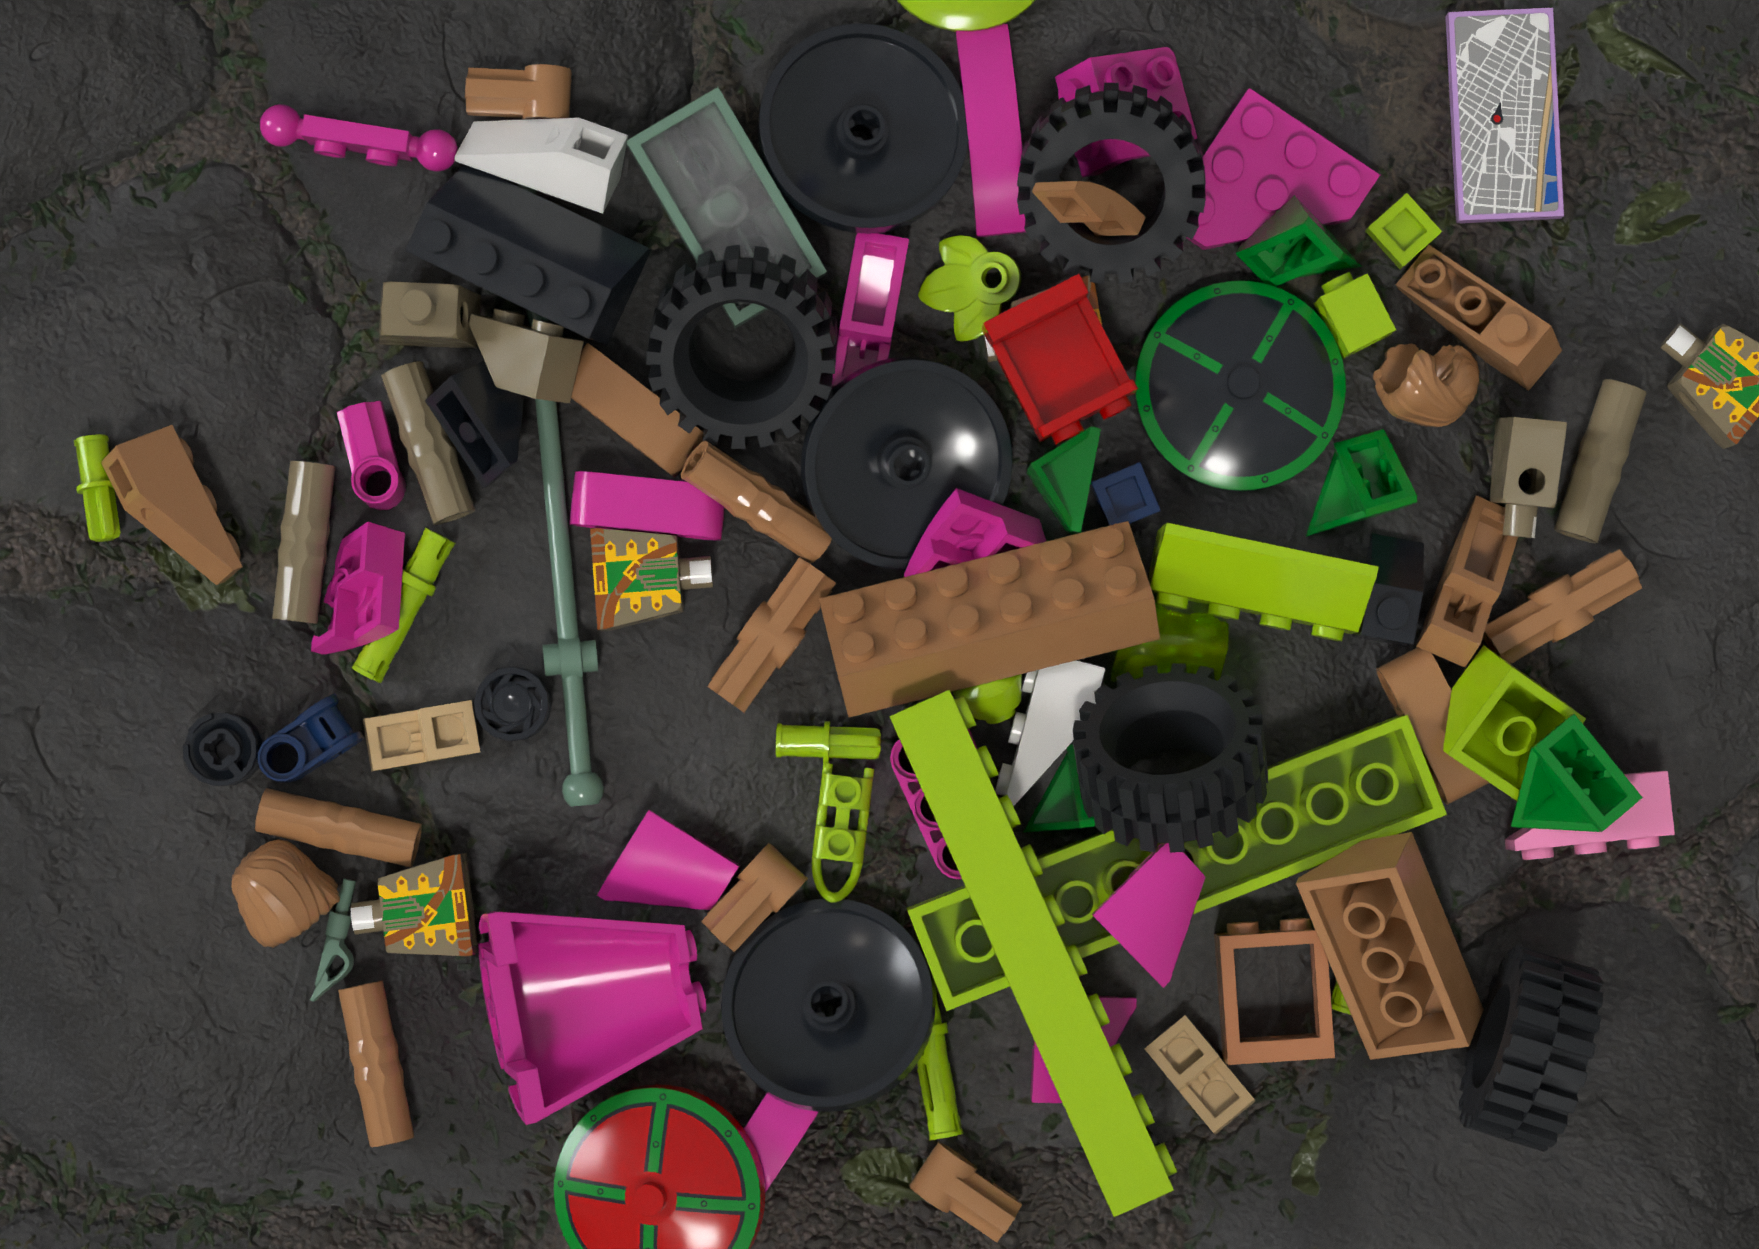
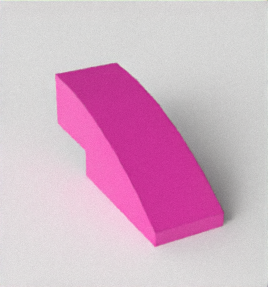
M879 233L856 234L839 326L832 389L853 372L869 364L889 359L909 244L908 238Z

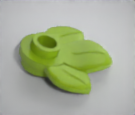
M964 235L952 236L939 242L940 255L945 265L934 270L926 277L918 297L923 303L933 309L947 313L954 312L956 340L970 341L983 335V323L999 315L1002 304L1008 302L1016 295L1021 285V271L1012 257L1001 252H988L978 239ZM992 268H997L1002 275L1001 283L995 288H990L985 280L987 272Z

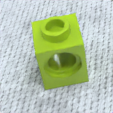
M1347 272L1321 286L1325 295L1319 297L1314 306L1320 318L1333 334L1342 359L1390 336L1396 331L1368 273L1354 280L1351 273Z

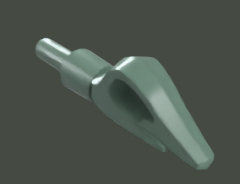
M343 878L339 893L340 901L337 903L335 911H329L325 932L326 939L315 980L316 987L310 999L312 1002H315L333 985L346 977L354 965L353 955L344 943L351 924V915L348 912L356 881ZM339 956L344 960V966L336 976L330 978L331 973L328 969L334 958Z

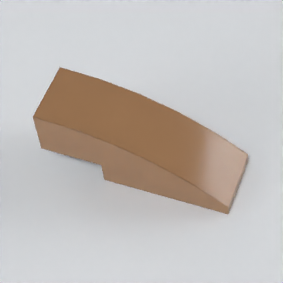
M1477 495L1472 501L1440 578L1416 647L1462 667H1466L1481 644L1492 606L1501 594L1518 539L1517 536L1502 535L1505 515L1504 507Z

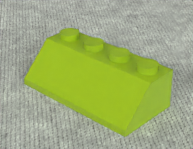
M1166 523L1157 531L1148 581L1152 593L1157 594L1156 603L1160 605L1187 609L1189 600L1208 604L1207 614L1239 620L1240 611L1261 615L1259 625L1290 631L1292 622L1313 626L1312 636L1342 641L1344 633L1353 634L1359 632L1379 567Z

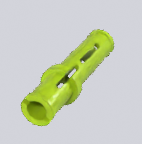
M425 528L418 546L402 571L399 629L386 637L366 644L351 668L371 680L382 683L390 663L398 652L427 595L432 596L437 587L433 584L443 563L455 546V542Z
M932 976L936 1001L935 1019L928 1044L917 1062V1070L927 1115L929 1139L936 1140L963 1134V1129L958 1114L951 1067L946 1050L944 1034L949 1033L947 1022L942 1023L935 980Z

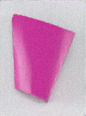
M367 522L341 540L335 560L334 575L328 585L324 598V603L329 604L334 608L328 631L319 637L313 636L311 643L312 652L329 654L349 650L377 641L399 629L404 532Z
M648 810L597 896L607 901L711 910L719 901L740 865L655 812Z
M1161 843L1156 848V851L1152 852L1129 875V878L1091 915L1164 988L1171 980L1205 876L1183 852L1170 853L1169 843Z

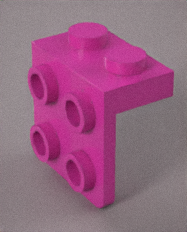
M1168 47L1090 57L1055 77L1059 99L1063 97L1066 102L1075 98L1077 89L1089 85L1092 93L1104 91V83H1119V91L1132 92L1133 85L1146 88L1148 98L1157 102L1161 95L1171 102L1173 113L1177 117H1180L1182 114L1191 124L1192 135L1194 139H1197L1174 52ZM1117 139L1096 141L1074 153L1078 160L1082 177L1099 175L1127 160L1150 157L1141 147Z

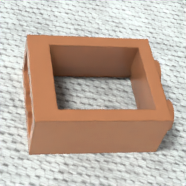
M1311 918L1279 920L1280 929L1259 931L1258 921L1227 923V933L1214 934L1222 1056L1226 1064L1236 1065L1335 1058L1329 963L1317 932L1312 927ZM1310 944L1316 1033L1240 1038L1234 949Z

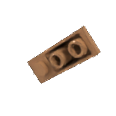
M1430 245L1427 246L1396 284L1398 290L1485 362L1528 391L1562 351L1550 324Z
M173 425L116 445L102 460L101 464L124 510L214 584L219 585L226 582L243 567L240 562L238 544L230 533L225 532L216 514L217 505L210 489L201 484L193 467L191 449L185 440L178 437Z

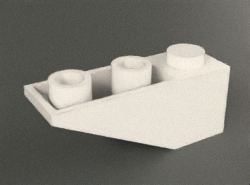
M581 118L474 121L459 147L454 161L603 214L620 181L628 135Z
M1075 660L1025 673L1022 691L1031 694L1026 713H1015L1008 742L1016 744L1017 748L1012 765L1002 763L995 789L996 794L1008 795L1014 806L1074 740L1072 731L1074 721L1080 720L1079 709L1085 701L1096 704L1094 691L1101 687L1105 672L1104 667Z

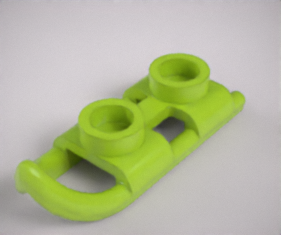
M823 763L812 851V876L820 895L828 902L836 903L851 893L861 874L874 769L864 768L863 778L833 775V764ZM828 806L836 807L835 826L833 828L826 827ZM851 809L859 810L857 831L849 830L848 828ZM822 859L853 862L850 876L838 892L829 891L824 883L821 866Z

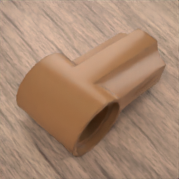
M547 64L525 66V70L468 68L465 85L466 113L471 116L522 118V120L569 118L572 70L563 66Z
M768 843L738 875L739 881L712 907L707 916L701 921L710 932L733 952L743 944L772 911L777 913L808 879L771 843Z
M938 1142L909 1184L910 1189L945 1213L953 1212L983 1234L998 1242L1016 1218L1022 1203L994 1182L992 1183L976 1172L978 1168L965 1157L947 1145Z

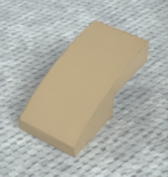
M472 700L363 719L371 772L480 752Z
M1186 1015L1145 1048L1150 1057L1214 1134H1217L1255 1102V1099Z

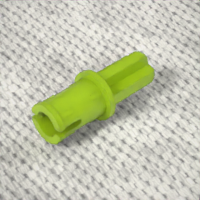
M103 434L82 436L74 440L81 484L76 487L78 494H83L88 535L91 540L96 542L114 540L119 538L121 533L115 490L101 464L102 460L109 454V438Z
M825 721L824 726L777 724L776 757L823 758V763H829V758L877 759L881 753V733L877 728L830 727V721Z

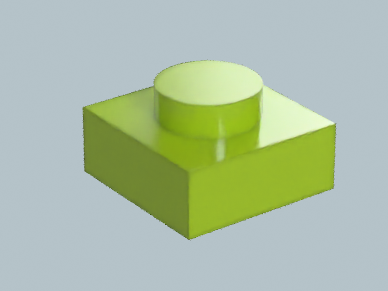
M1408 193L1401 197L1365 230L1399 269L1404 267L1442 232Z

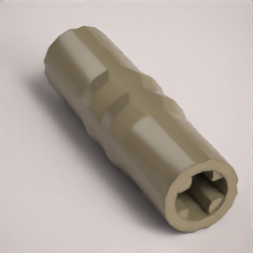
M417 361L404 364L381 375L399 427L400 440L407 450L409 465L416 475L433 525L448 523L475 512V507L458 461L457 449L425 402L434 391L424 362Z
M1610 379L1603 380L1587 430L1580 442L1578 457L1572 467L1570 482L1554 528L1556 532L1577 540L1598 543L1613 494L1620 482L1622 467L1629 455L1630 442L1647 394L1646 391L1624 382Z
M290 461L285 511L281 523V542L278 549V572L272 619L318 623L323 571L327 560L326 545L330 534L329 518L335 466Z

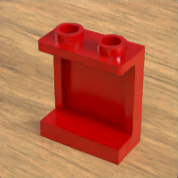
M1079 274L987 320L982 325V331L1039 441L1042 442L1052 437L1056 445L1084 431L1081 421L1099 412L1103 420H1106L1131 407L1132 404L1128 397L1135 394L1138 390L1135 381L1129 379L1087 298L1089 292Z

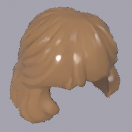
M1411 343L1407 345L1398 344L1395 347L1388 348L1385 352V361L1378 370L1374 371L1373 379L1383 406L1392 416L1421 426L1442 427L1455 422L1473 401L1479 386L1480 372L1474 357L1460 345L1454 347L1452 345L1442 346L1438 353L1433 356L1422 349L1419 350L1415 344Z
M273 840L261 845L255 851L249 852L232 875V893L238 903L240 914L245 921L250 935L263 947L274 948L279 944H284L291 938L299 936L303 931L308 930L312 924L319 921L320 915H326L333 905L340 901L336 881L318 869L309 857L295 845L285 840Z

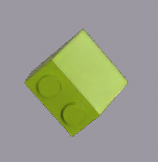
M1483 645L1452 687L1443 751L1517 801L1531 748L1571 714H1575L1582 724L1586 718L1552 692Z

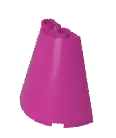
M493 911L481 916L479 922L480 933L489 932V942L478 944L487 1015L500 1067L505 1069V1072L517 1083L516 1085L508 1086V1092L517 1113L525 1125L537 1123L703 1029L700 1013L706 1012L704 991L699 981L691 983L689 975V962L697 960V948L692 932L690 930L685 931L684 925Z

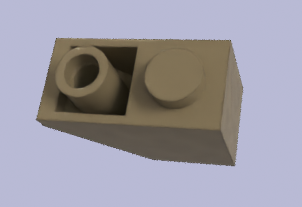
M494 308L493 317L471 314L469 326L497 388L534 399L570 403L584 341L563 336L565 327L557 323L533 319L532 327L524 325L525 315L514 311Z

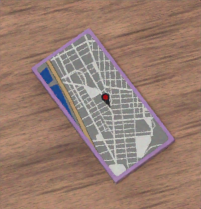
M1553 8L1448 12L1445 19L1456 224L1561 219L1564 216Z

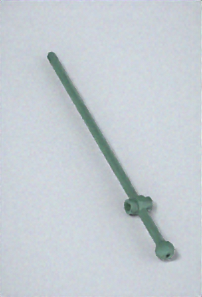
M517 183L516 186L536 195L535 189ZM526 309L528 326L532 327L533 319L549 321V319ZM535 399L558 643L542 645L545 676L561 675L571 771V775L566 776L563 782L562 794L564 800L571 807L594 805L600 803L604 793V786L598 774L592 773L583 673L598 671L596 641L579 640L557 402Z

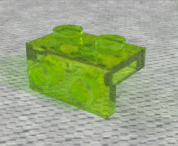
M1155 603L1160 639L1116 650L1110 680L1117 682L1116 677L1126 672H1130L1134 679L1143 677V667L1157 665L1158 673L1171 672L1172 663H1186L1187 673L1196 674L1200 665L1213 668L1215 680L1218 681L1221 677L1228 650L1229 624L1219 621L1210 614L1193 613L1189 615L1167 610L1162 605Z

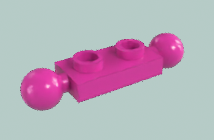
M283 104L269 107L260 119L262 136L274 146H288L297 139L306 140L309 145H314V152L323 156L345 158L346 151L367 154L366 161L383 166H397L398 159L413 161L414 157L418 159L424 168L440 172L454 164L455 155L458 151L455 139L448 132L440 129L429 130L421 135V137L412 136L409 131L305 114L304 118H300L295 109Z

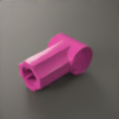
M382 401L363 402L347 406L345 409L338 411L337 416L352 472L351 485L355 494L369 507L377 510H389L397 506L404 497L406 482L399 470ZM378 471L389 472L391 475V485L388 491L380 496L368 495L366 490L368 478Z

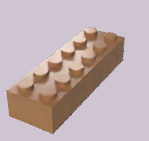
M1129 521L819 599L848 717L933 697L947 690L953 692L1160 639L1154 596Z

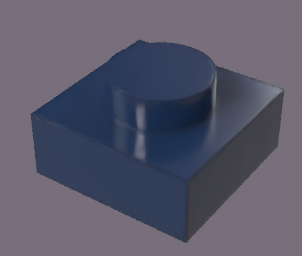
M1140 462L1090 483L1108 526L1126 521L1132 524L1161 511Z

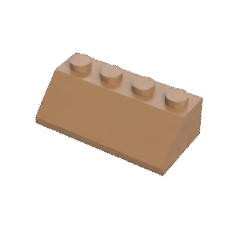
M1412 832L1362 840L1298 878L1296 885L1370 1060L1469 1047L1484 1009Z

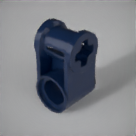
M332 694L305 710L295 721L267 738L261 744L258 751V764L261 771L272 780L295 782L321 765L329 763L360 743L364 737L360 731L354 732L337 707L338 697L336 694ZM324 719L336 735L335 739L324 724ZM289 743L298 753V762L292 771L280 773L274 768L272 755L278 746Z

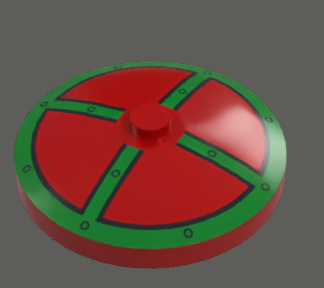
M657 1084L645 1085L625 1090L606 1099L590 1110L573 1128L563 1145L557 1162L554 1178V1202L561 1231L570 1249H751L760 1230L764 1215L765 1181L759 1156L750 1137L741 1124L726 1109L709 1097L683 1087Z

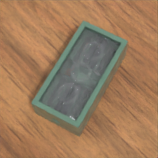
M718 87L626 141L629 151L696 264L698 255L712 250L717 262L724 260L726 246L740 245L741 257L753 258L755 246L769 248L768 261L777 265L783 253L795 259V275L798 278L807 269L817 279L826 275L825 267ZM748 302L722 305L735 329L768 310L763 306Z

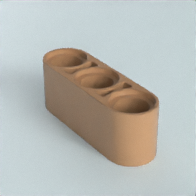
M589 343L583 347L571 398L675 478L683 469L692 451L703 442L704 432L695 426L690 434L678 426L679 412L675 410L667 415L660 406V398Z
M1417 647L1376 668L1380 683L1396 714L1408 715L1442 801L1448 805L1489 784L1488 781L1443 751L1452 690L1432 653Z

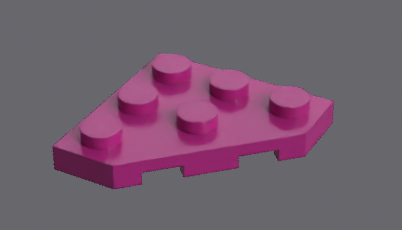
M1249 88L1203 156L1206 178L1204 213L1200 212L1199 227L1193 239L1191 240L1188 237L1186 239L1203 250L1245 241L1294 195L1323 225L1329 226L1349 222L1380 174Z

